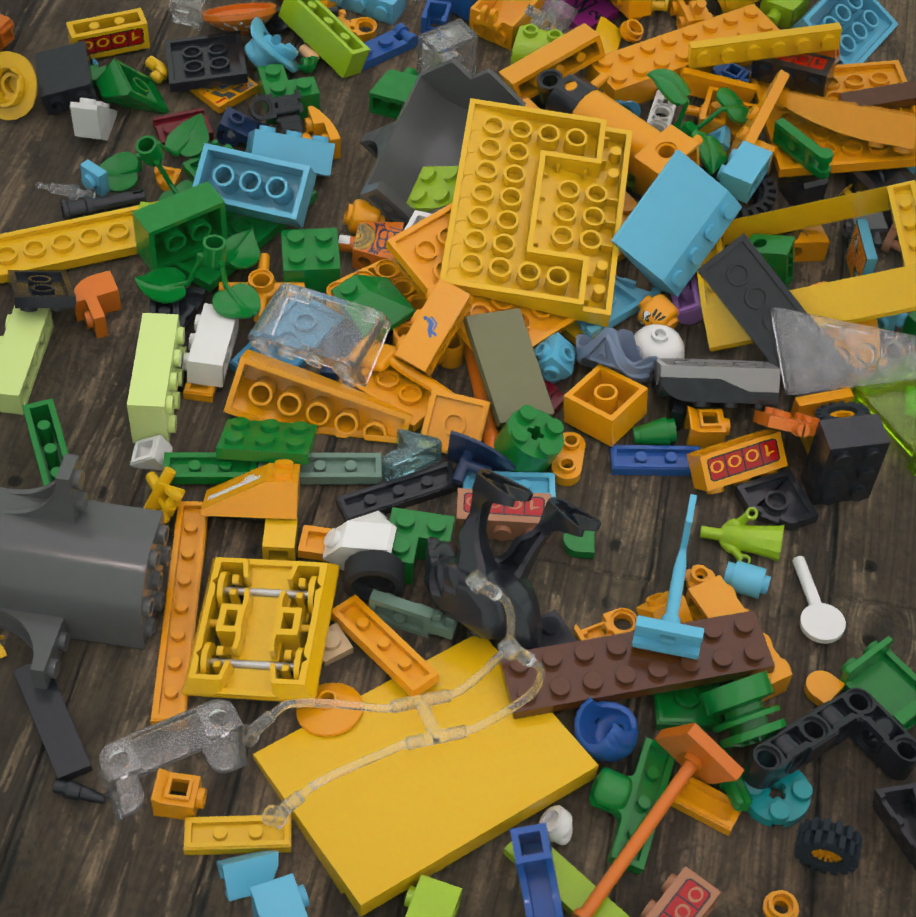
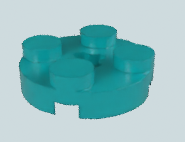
M800 770L787 775L766 789H756L748 785L746 781L744 782L753 800V804L747 812L760 824L769 827L772 824L784 825L783 828L791 827L800 822L806 815L810 806L813 788ZM770 788L780 789L785 798L781 799L777 796L773 799L769 796Z

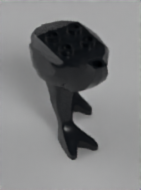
M484 468L477 472L472 487L470 511L459 531L460 548L458 549L452 542L441 541L435 537H429L427 540L424 583L433 603L443 610V614L467 627L472 635L483 639L511 640L513 642L511 647L513 652L539 648L542 639V620L535 590L528 580L538 554L554 531L582 537L585 531H598L601 521L562 498L552 497L548 499L539 523L531 531L516 537L505 553L500 556L492 553L487 535V521L492 504L513 507L515 501H531L533 492L519 483Z

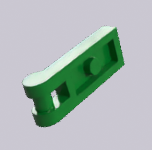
M781 118L775 121L772 142L817 178H828L831 173V166L829 164L833 160V151L829 148L820 147L786 119Z

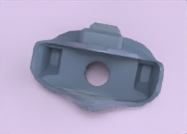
M607 327L593 340L587 334H578L576 338L575 351L577 354L575 359L579 364L593 369L598 364H602L640 384H646L650 381V374L655 368L654 363L658 357L650 356L643 359L640 354L641 348L636 345L633 332L626 329H620L617 332L614 328Z

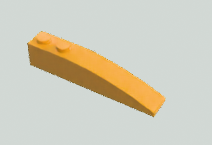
M782 90L777 99L778 103L809 121L835 132L868 141V146L883 148L884 144L894 146L893 151L908 154L910 149H916V114L872 105L859 106L855 102L833 101L831 98L811 97L808 94Z
M249 349L240 357L223 411L237 417L247 418L248 420L263 421L274 419L278 422L286 423L304 421L308 424L317 425L318 435H334L338 438H364V440L397 444L404 443L413 417L410 413L352 387Z

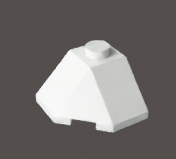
M380 511L349 520L337 528H332L327 533L324 539L325 549L322 558L331 564L339 565L340 569L344 571L346 560L357 552L381 550L391 553L397 527L388 521L387 517Z

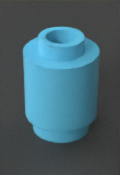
M737 560V563L728 562L724 581L726 584L731 585L736 593L759 599L760 593L767 594L771 576L765 575L766 568Z

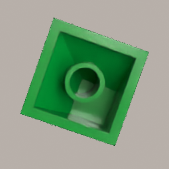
M116 59L112 60L95 81L100 90V96L108 103L114 102L122 107L167 114L169 111L151 77Z
M353 275L331 290L341 312L368 345L411 318L416 312L388 277Z

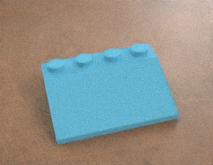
M818 0L792 28L839 22L842 27L840 39V60L837 65L864 63L896 28L898 23L877 0Z
M676 150L611 241L655 288L678 297L742 206L724 186L683 152Z

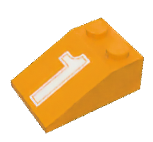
M288 459L276 460L275 463L265 464L206 490L201 507V516L297 519L300 495V464H294L292 460Z

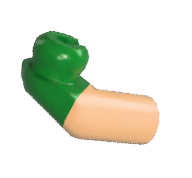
M303 44L299 47V54L303 57L300 60L303 63H298V68L303 73L310 74L316 69L319 55L309 45Z

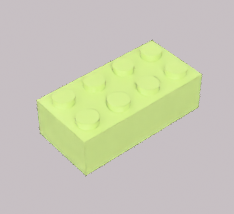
M142 314L127 400L133 443L159 434L170 442L171 433H176L177 415H174V409H180L181 396L177 390L178 386L183 387L184 370L181 369V364H183L184 353H187V346H182L185 342V327H180L179 314Z

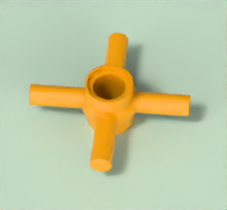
M267 253L260 254L258 269L249 274L248 282H228L230 287L238 283H245L257 291L260 297L261 308L253 320L258 324L265 322L266 306L271 305L275 301L276 294H305V282H276L274 280L272 272L269 271L270 255ZM219 282V291L225 290L223 283Z

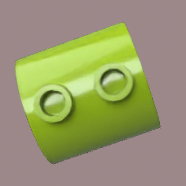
M534 24L521 25L515 38L510 65L564 34L558 29L548 31L538 29Z

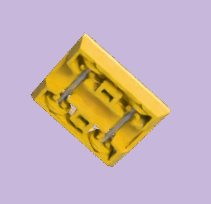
M213 558L182 694L200 697L315 704L340 566L323 562ZM238 595L244 596L243 603H241ZM216 633L221 643V646H217V648L214 643Z

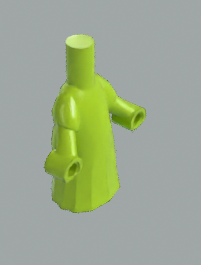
M749 507L740 517L730 519L721 528L701 526L700 538L719 541L720 546L725 552L732 554L741 562L743 559H747L748 564H751L750 556L742 554L741 551L779 562L785 525H745L749 520L754 521L758 517V510L755 507ZM754 512L755 515L750 516L749 513Z

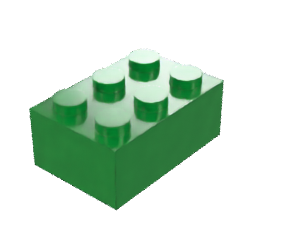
M209 181L132 212L137 253L151 271L161 267H170L196 256L199 252H203V239L208 235L216 234L225 239L228 238L225 201Z

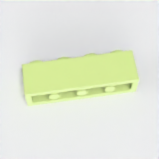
M14 306L12 314H8L6 317V330L4 336H0V412L24 414L22 405L28 403L54 327L50 308H38L35 312H25Z

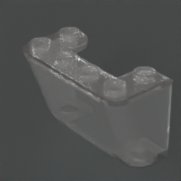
M282 283L247 337L251 342V346L260 354L277 360H282L283 357L294 360L297 357L316 368H322V366L330 367L340 377L339 382L349 387H355L356 385L366 387L391 323L389 318L377 309L290 283Z
M223 699L211 700L105 745L100 751L97 775L116 820L128 817L141 809L145 797L138 778L159 768L173 764L201 751L208 765L217 773L225 774L246 766L244 727L235 707Z

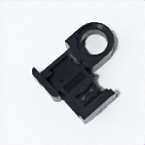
M293 90L294 94L274 98L273 94L257 96L250 101L248 111L253 119L263 121L278 117L276 122H280V134H286L283 132L295 129L303 134L300 115L296 114V110L298 114L303 112L299 90ZM257 101H264L268 105V112L265 116H259L255 113L254 104Z

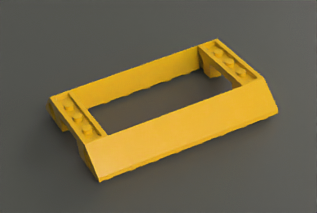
M912 180L733 219L700 267L722 251L724 245L732 243L743 233L748 239L753 234L775 235L888 211L891 208L894 229H896L902 253L903 267L789 291L820 330L916 311V181ZM697 271L701 309L710 352L754 343Z

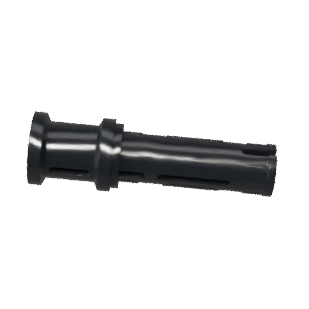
M143 188L103 197L92 198L86 195L83 196V199L66 202L65 200H60V206L65 221L140 205L141 201L146 202V196Z

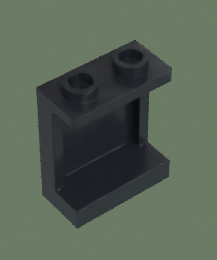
M85 40L35 53L39 94L49 115L70 110V103H79L80 98L98 101L91 72L93 59Z

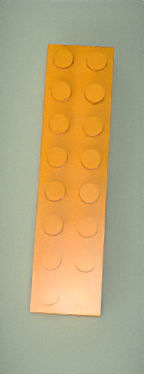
M751 4L605 54L606 56L587 66L585 79L591 82L601 72H606L609 80L599 89L604 91L613 100H632L641 104L653 100L658 90L655 82L646 76L650 71L668 69L680 76L683 67L689 68L687 63L689 42L780 29L755 4ZM752 61L738 62L735 64L741 67H746L751 65ZM715 66L700 67L693 69L707 73H712V69Z

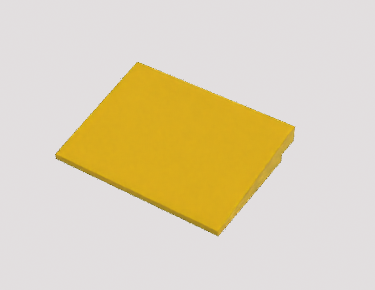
M470 98L440 278L469 294L608 327L612 311L619 250L611 240L622 225L632 131L606 127V119Z
M473 635L426 660L439 673V682L414 699L393 679L361 695L364 707L362 717L351 730L332 737H320L300 728L253 754L255 762L289 814H291L292 819L340 893L346 894L360 917L408 890L411 885L418 884L421 874L430 877L596 778L599 765L552 712L518 719L513 718L499 665L500 653L488 639Z

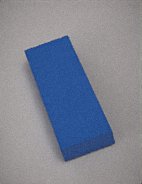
M613 445L609 449L611 475L691 476L687 453L700 450V446Z

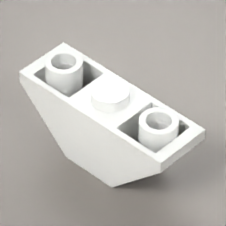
M80 98L79 103L71 102L70 110L75 136L108 141L117 116V110L110 109V104L96 101L95 99Z

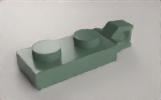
M373 589L370 595L369 608L388 626L428 638L429 634L450 640L453 639L458 627V621L448 618L438 609L435 610L422 603H415L396 597L391 593H384Z

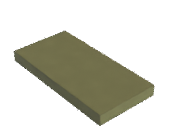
M520 308L466 316L463 320L488 400L491 402L490 407L497 427L504 426L512 413L523 405H531L552 417L555 412Z

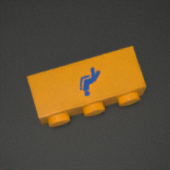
M441 278L437 284L433 283L425 296L427 301L422 309H417L410 321L411 328L406 335L403 334L399 338L395 346V350H397L395 355L400 361L405 362L429 377L432 375L475 302L470 294Z

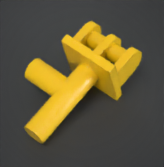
M167 466L160 477L155 472L147 473L145 479L152 492L143 507L145 509L163 511L165 524L169 523L170 517L172 518L186 492L184 489L170 485L176 471Z

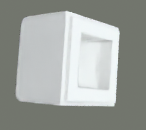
M161 434L138 440L135 443L130 466L132 468L162 471L164 453L172 452L173 447Z

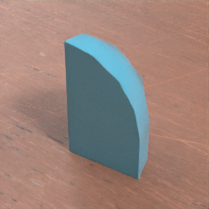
M261 851L216 861L220 879H224L227 899L233 901L251 896L250 887L273 880L279 866V851Z

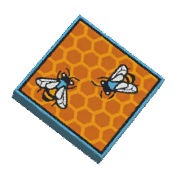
M866 219L856 220L845 254V262L850 278L873 273L878 261L869 224Z

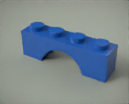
M546 822L510 829L526 917H564L550 835Z

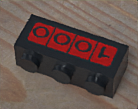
M806 53L753 60L751 79L771 83L782 69L790 75L784 87L824 97L833 80L836 58L816 53Z

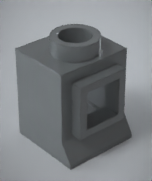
M882 212L850 218L848 222L843 223L842 234L844 238H847L848 244L857 219H866L868 221L875 248H881L883 244L879 233L887 232L888 230Z

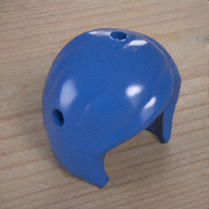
M589 697L580 705V709L576 712L574 718L575 739L595 761L603 763L618 762L635 749L638 741L637 720L632 711L626 706L608 701L595 702Z

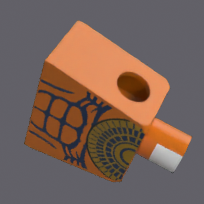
M360 222L356 236H339V251L352 253V267L356 270H360L383 259L395 261L393 255L385 247L388 239L404 231V223Z

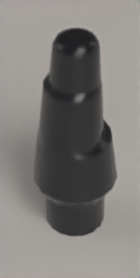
M56 779L52 792L62 795L65 799L77 801L80 799L101 804L106 801L105 794L73 780L63 781Z

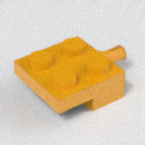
M709 86L705 102L701 107L689 105L685 114L698 117V124H700L722 107L716 99V92L720 88ZM743 102L744 105H745L749 110H750L754 105L757 106V104H752V103H748V102ZM724 111L699 131L705 132L707 135L726 125L731 130V142L733 143L738 131L745 123L738 124L731 121L726 111Z

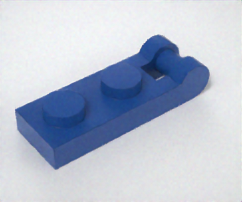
M399 23L393 30L364 42L370 48V52L362 71L415 48L419 43L418 36L413 32H409V28L405 24Z

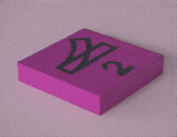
M559 0L550 5V14L572 30L585 23L596 31L601 16L612 22L618 18L619 10L606 0Z

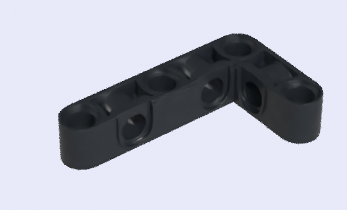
M851 688L831 701L820 705L757 745L744 766L742 774L746 783L751 787L766 789L850 737L886 775L895 780H905L916 766V740L870 693L861 688Z

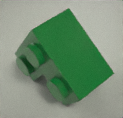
M283 63L257 67L260 96L273 94L274 98L294 94L293 90L297 89L301 94L300 103L303 104V112L298 114L296 110V114L300 115L301 120L308 118V106H314L320 110V93L314 76L288 80ZM262 101L265 113L267 114L268 105ZM278 117L274 119H268L269 125L280 123L276 122V119H278Z
M392 507L390 522L397 529L391 553L400 558L405 565L404 584H413L417 559L425 560L426 544L429 537L453 542L455 516Z

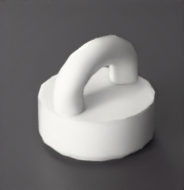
M560 805L552 806L543 813L539 824L546 822L551 842L566 845L570 842L573 833L572 815Z

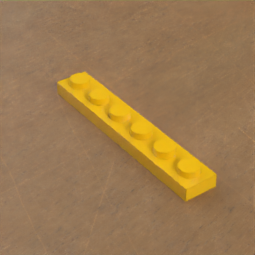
M838 22L689 42L687 63L689 68L693 69L837 50L840 45L842 27Z

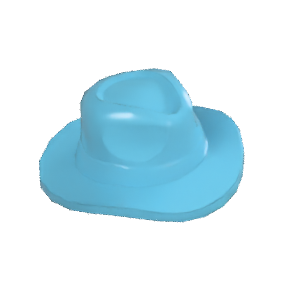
M255 17L250 27L253 38L244 47L250 61L256 67L283 63V66L290 72L295 73L298 71V63L295 59L298 55V50L290 43L285 45L281 43V36L279 34L272 36L266 29L263 21Z

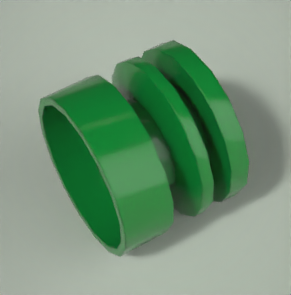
M767 671L700 694L707 716L724 715L725 721L712 728L714 733L729 728L731 737L717 741L722 749L742 748L772 737L780 729L788 726L785 718L770 723L767 716L782 710L780 705L765 707L762 700L775 692Z

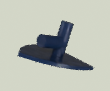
M451 430L447 460L458 463L451 480L454 484L463 485L468 472L477 475V472L484 468L491 471L516 470V466L494 448L479 440Z

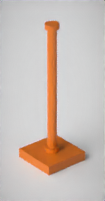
M696 723L662 729L654 739L682 767L583 906L574 910L572 917L594 916L692 776L709 785L737 781L743 773L744 769Z

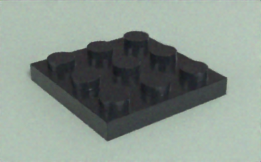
M240 31L165 41L171 92H187L201 88L211 89L216 86L239 85L248 82Z

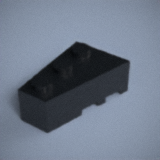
M916 783L875 789L872 808L916 871Z

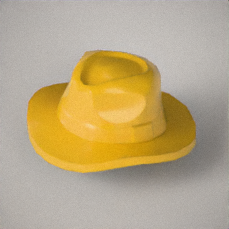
M2 51L0 52V119L16 120L28 114L34 107L38 88L37 76L27 58L19 53Z

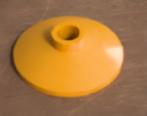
M343 683L318 685L315 704H297V720L300 726L312 735L320 737L337 736L351 730L359 722L363 714V701L360 694L349 685Z

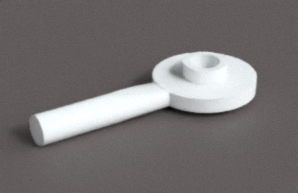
M803 556L795 557L792 562L809 604L801 614L800 628L812 641L823 644L833 643L839 640L844 633L846 627L845 618L837 608L821 602L805 558Z

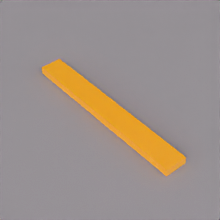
M180 501L177 507L151 713L152 727L186 728L189 696L183 695L182 690L197 630L209 516H201L203 502Z

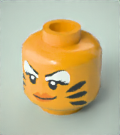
M658 294L654 297L648 295L638 305L640 311L637 319L643 326L662 324L675 329L680 322L678 319V308L663 294Z

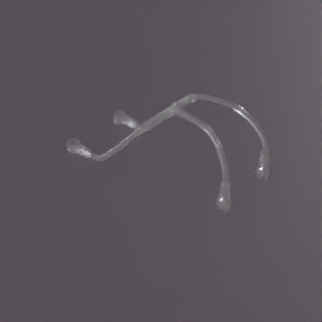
M477 569L465 578L467 585L474 593H482L490 599L498 600L503 604L507 618L506 638L498 644L499 651L477 673L457 688L450 691L445 689L391 700L389 704L332 699H292L279 703L271 711H266L250 725L242 724L239 726L235 733V740L237 743L248 748L255 746L259 740V734L273 724L278 715L286 709L297 707L337 708L378 713L392 712L393 714L417 709L426 729V733L407 736L405 740L396 742L315 779L302 790L292 793L278 806H267L262 815L265 825L275 829L282 828L287 821L288 815L304 803L308 795L319 787L345 774L405 748L411 750L467 738L469 734L480 731L513 713L537 695L545 679L544 666L535 658L534 654L521 647L514 638V609L510 599L502 593L499 587L488 581L484 574ZM504 657L509 661L515 659L527 667L531 666L536 670V679L528 692L505 708L469 726L459 725L440 729L430 706L451 702V699L465 693L484 678Z

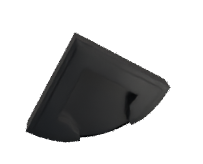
M679 401L675 402L670 418L675 420L677 432L681 428L687 411V405Z

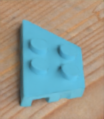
M616 275L608 328L614 327L640 311L639 303L648 295L654 297L660 294L661 290L653 287L652 291L649 292L635 287L637 281L621 278ZM583 321L577 322L582 333L589 335L591 340L596 338L604 328H607Z

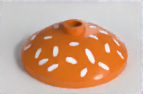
M267 2L224 5L203 11L202 19L219 30L240 31L241 36L250 34L251 22L255 17L260 18L265 24L277 12V5Z

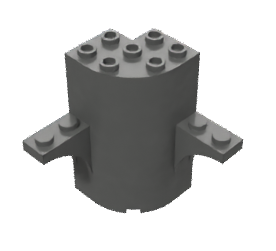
M456 59L448 60L419 73L397 120L364 134L359 142L377 158L360 196L372 206L380 209L381 214L390 221L403 222L405 228L415 211L406 202L422 168L428 166H459L470 98L524 107L526 103L493 70L487 69L472 76ZM442 206V207H439V208H437V209L428 211V212H426V213H431V214H433V213L437 212L438 210L444 208L445 206Z
M65 453L55 480L45 486L33 489L0 487V628L21 638L31 649L33 661L30 671L34 688L47 690L51 678L56 679L58 677L60 657L62 651L66 652L68 650L70 638L145 649L148 638L155 635L157 611H162L165 604V592H161L163 581L162 569L163 566L169 565L171 547L167 546L169 526L164 524L163 511L89 500L88 492H84L85 471L81 470L79 455Z

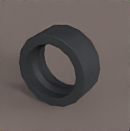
M366 550L351 555L344 564L343 590L349 597L356 594L366 604H369V598L373 589L400 597L404 592L405 565L400 558L385 551ZM369 575H371V576H381V577H384V578H383V579H368V578H365V577H363V576H369Z

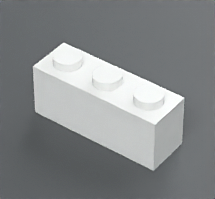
M204 303L202 313L196 315L194 331L196 333L190 334L188 344L190 352L184 353L182 369L187 371V383L223 388L239 330V319H231L219 315L214 310L212 304Z

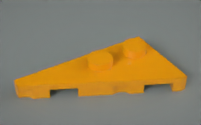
M782 69L777 73L757 106L754 105L746 115L748 120L738 131L730 149L726 152L727 162L731 151L738 149L743 140L755 144L790 76Z

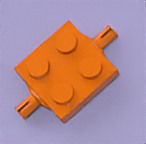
M765 406V411L755 410L753 422L769 428L788 431L800 437L814 436L820 418L794 412L793 417H791V412Z

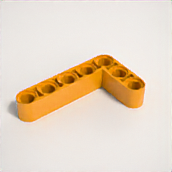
M391 259L377 261L332 282L326 289L327 308L344 318L346 317L341 312L331 290L353 275L388 277L415 311L422 309L427 301L425 299L426 295L397 262ZM457 332L443 354V363L440 364L447 369L457 368L463 362L464 341Z

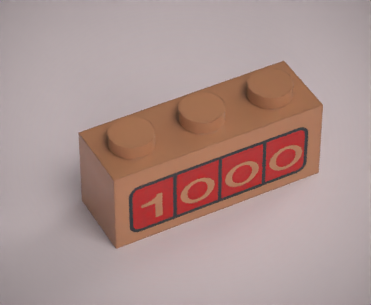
M458 488L455 537H459V531L469 514L472 502V489ZM533 493L531 501H515L513 507L493 503L487 521L488 539L499 541L514 540L516 537L531 531L539 523L546 503L551 498V494Z
M685 866L678 876L672 873L661 888V892L664 894L658 902L652 899L646 905L640 917H708L715 908L721 891Z

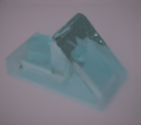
M398 429V450H393L382 457L383 478L385 481L440 462L442 442L436 437Z

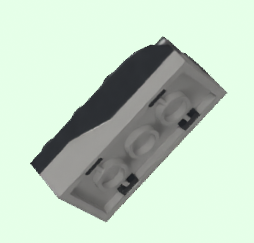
M658 358L654 363L652 392L656 393L657 397H670L692 402V406L710 407V402L722 403V407L739 408L740 403L751 404V408L765 409V406L769 407V404L778 405L781 369L769 361Z

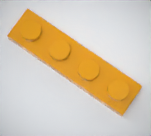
M356 594L332 609L331 620L334 623L337 622L342 631L413 699L439 682V673Z

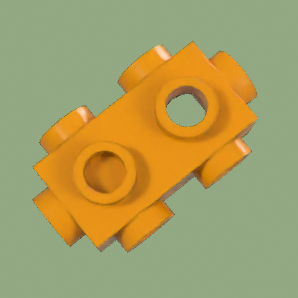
M706 0L670 1L669 13L671 16H676L677 29L713 18L712 13H709L706 7Z

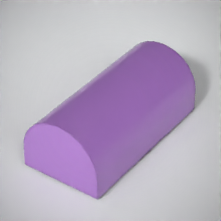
M695 272L678 297L671 295L673 304L679 310L678 319L680 323L685 325L695 324L703 319L698 280Z

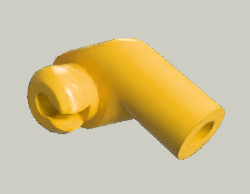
M149 56L146 59L145 66L153 71L150 73V77L156 84H161L163 80L169 77L168 67L154 56Z

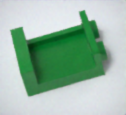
M887 636L881 642L873 641L866 647L861 657L858 659L852 657L842 666L840 680L845 683L842 691L845 692L851 688L866 690L908 731L916 725V674L891 651L890 648L894 640Z

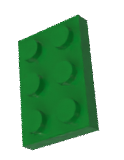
M244 417L228 419L216 447V459L275 463L276 460L288 459L292 460L294 464L308 465L318 435L317 425L308 424L304 421L286 423L278 422L274 419L263 421L248 420Z

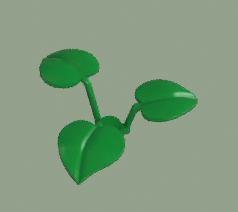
M668 69L650 71L646 76L655 82L665 98L674 105L683 106L673 126L691 138L695 135L702 137L703 143L699 146V156L709 175L714 174L726 163L727 153L715 137L707 136L705 132L699 130L724 111H726L731 121L738 124L746 123L748 120L746 115L749 109L733 90L722 87L716 92V99L722 107L697 126L691 121L682 122L690 103L687 98L690 94L687 83L677 73Z
M200 113L177 126L168 135L165 146L160 140L156 141L153 136L146 135L136 142L135 148L138 152L136 155L131 152H120L105 160L99 167L107 171L110 191L125 192L135 187L139 180L137 173L143 170V162L151 167L157 166L171 189L162 193L158 201L192 188L193 182L190 180H184L176 187L174 186L161 165L164 157L163 151L174 157H178L180 154L185 158H194L200 155L203 144H209L210 141L205 119Z
M249 229L232 235L227 239L216 234L206 236L203 239V252L197 253V260L187 280L181 270L174 267H161L142 276L135 277V283L145 296L156 302H177L186 296L185 287L191 285L201 263L204 262L209 269H220L225 289L214 294L212 299L214 310L219 315L231 319H245L256 316L261 308L260 297L257 291L245 283H238L230 287L225 266L228 265L235 269H247L258 263L260 260V249L254 231Z

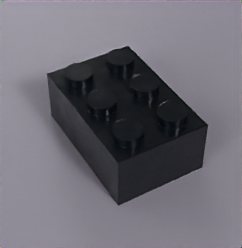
M878 413L819 420L801 474L803 485L812 505H831L836 502L851 500L861 501L870 497L891 443Z

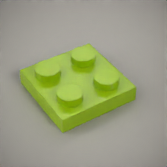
M459 166L423 167L406 203L414 210L428 212L451 204L453 202Z

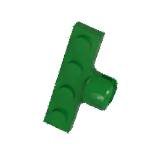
M646 737L641 743L631 776L605 767L595 778L590 791L589 802L591 805L614 815L617 819V828L607 858V862L611 864L668 786L675 759L655 740ZM655 829L626 870L638 875L643 872Z

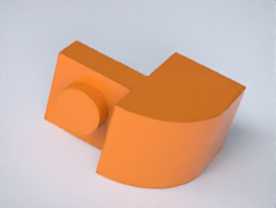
M110 270L86 277L74 289L76 296V308L74 309L77 322L84 320L87 329L93 328L97 339L108 336L104 314L121 310L119 289Z

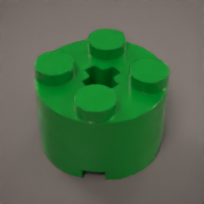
M523 405L512 413L495 438L494 449L507 457L516 466V470L509 472L545 473L563 448L564 426L560 420L552 418L547 413L535 409L531 405Z

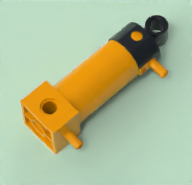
M555 69L544 70L538 75L539 99L542 104L546 105V110L606 119V127L632 131L628 172L635 176V191L644 196L676 150L683 152L700 167L699 146L703 143L702 137L695 135L691 138L672 124L661 132L599 89L609 80L606 72H601L591 82L576 73L569 74L563 78L562 74Z

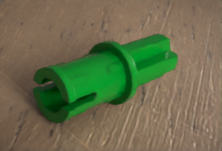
M723 749L732 758L731 752L728 749ZM741 774L737 781L718 783L720 788L726 791L734 810L737 812L742 810L746 812L753 804V800L744 783L743 774Z

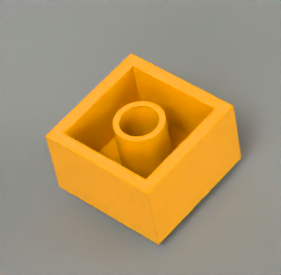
M598 364L564 395V422L612 447L647 414L648 388L602 364Z

